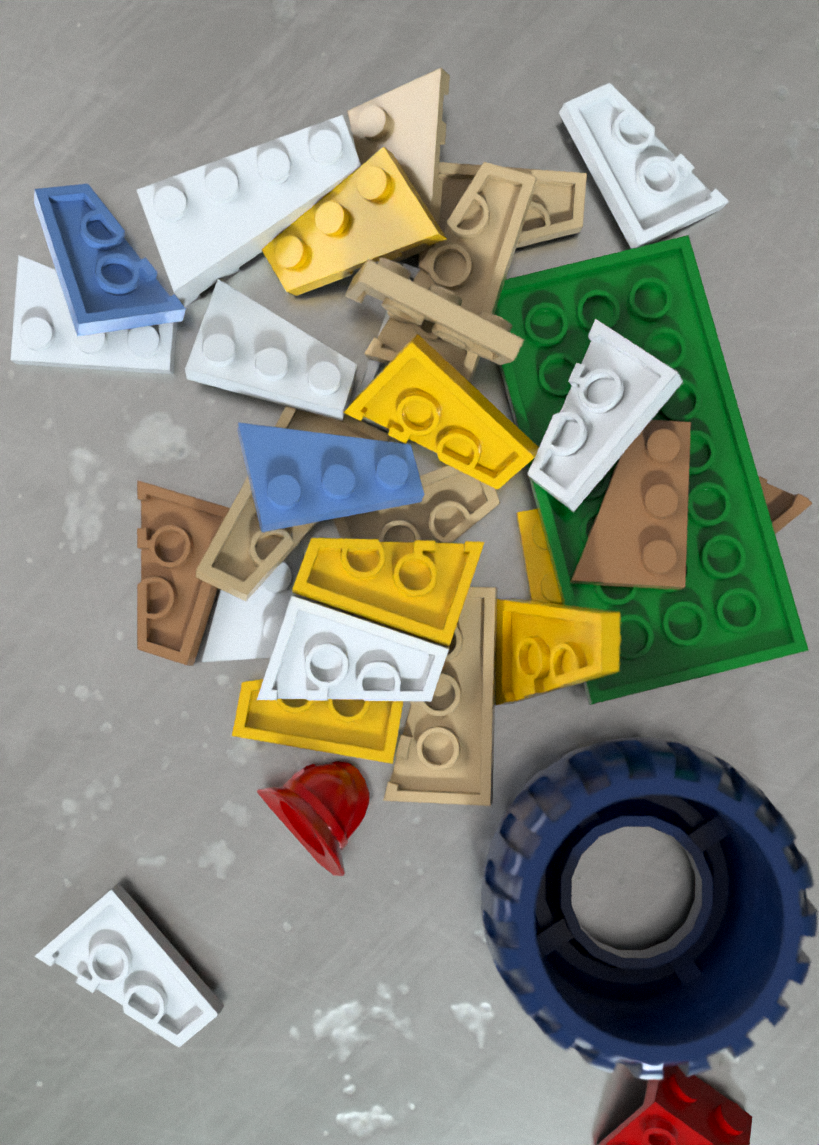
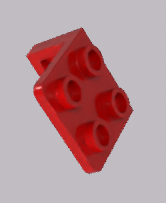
M678 1065L663 1067L662 1079L648 1080L643 1105L598 1145H750L753 1116L696 1075L686 1076Z

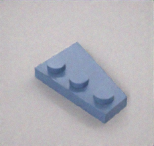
M88 183L35 189L34 205L77 337L183 321L186 308L175 294L169 296L156 279L157 271L147 258L140 259L124 238L125 230Z
M238 422L237 432L261 532L420 503L425 495L411 444Z

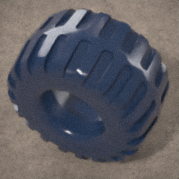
M651 737L613 739L588 747H581L561 756L560 760L533 775L512 804L508 805L498 823L484 865L481 887L482 921L489 951L504 984L526 1015H529L535 1021L544 1035L564 1051L572 1047L587 1064L610 1073L614 1071L616 1064L620 1063L626 1065L635 1078L648 1080L662 1079L663 1067L678 1065L686 1076H691L711 1070L708 1057L721 1051L727 1050L734 1059L746 1053L756 1045L749 1034L765 1019L775 1027L789 1010L790 1006L782 996L791 981L803 985L811 964V959L802 950L804 937H816L817 909L806 895V890L814 886L812 871L808 860L796 847L794 841L797 836L785 817L758 786L744 773L722 758L701 748L674 740ZM622 827H651L672 836L686 850L695 872V900L685 923L668 940L644 950H617L596 941L579 924L572 907V877L581 855L600 836Z

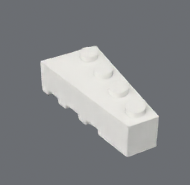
M343 115L137 189L173 292L184 307L200 298L199 294L214 285L218 279L224 282L240 271V266L260 254L262 248L361 166Z

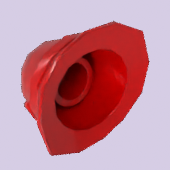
M335 761L331 764L327 763L317 766L311 764L295 773L283 786L258 789L257 793L312 857L332 875L343 876L345 869L341 850L348 844L347 840L361 824L369 805L370 792L366 780L359 770L348 762Z

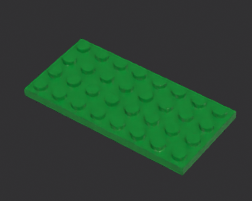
M689 235L506 279L494 314L508 321L512 325L510 333L524 339L515 360L499 366L514 423L538 447L543 440L553 415L559 413L571 389V384L568 380L575 364H581L591 343L588 335L595 319L677 371L683 383L652 420L691 422L685 588L682 590L570 583L606 494L617 461L574 512L529 477L562 604L620 612L621 643L619 647V671L583 682L589 705L809 651ZM534 458L526 465L527 472H529Z

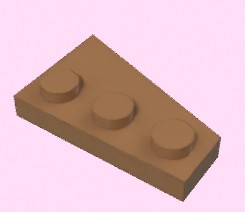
M651 420L620 456L597 517L588 535L585 548L574 571L571 584L676 590L685 588L691 422Z
M137 480V499L141 500V528H137V548L141 549V582L137 584V649L184 665L194 666L218 589L196 578V569L230 508Z

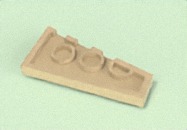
M483 162L447 220V227L443 232L447 239L436 243L433 249L430 248L419 265L420 270L412 282L427 290L430 289L431 285H437L455 293L462 299L460 307L477 316H480L482 311L494 314L537 185L536 176ZM392 317L389 318L379 336L373 338L364 353L367 359L388 365L418 333L471 384L480 356L432 333L434 324L424 320L422 325L410 322L406 324Z
M288 406L285 407L275 425L278 428L388 442L391 440V436L347 414L344 415L343 421ZM247 476L196 569V578L247 601L318 522L261 532Z
M469 587L456 629L448 646L449 650L432 700L410 701V710L404 732L399 740L395 755V765L391 779L387 784L383 801L492 805L498 588Z

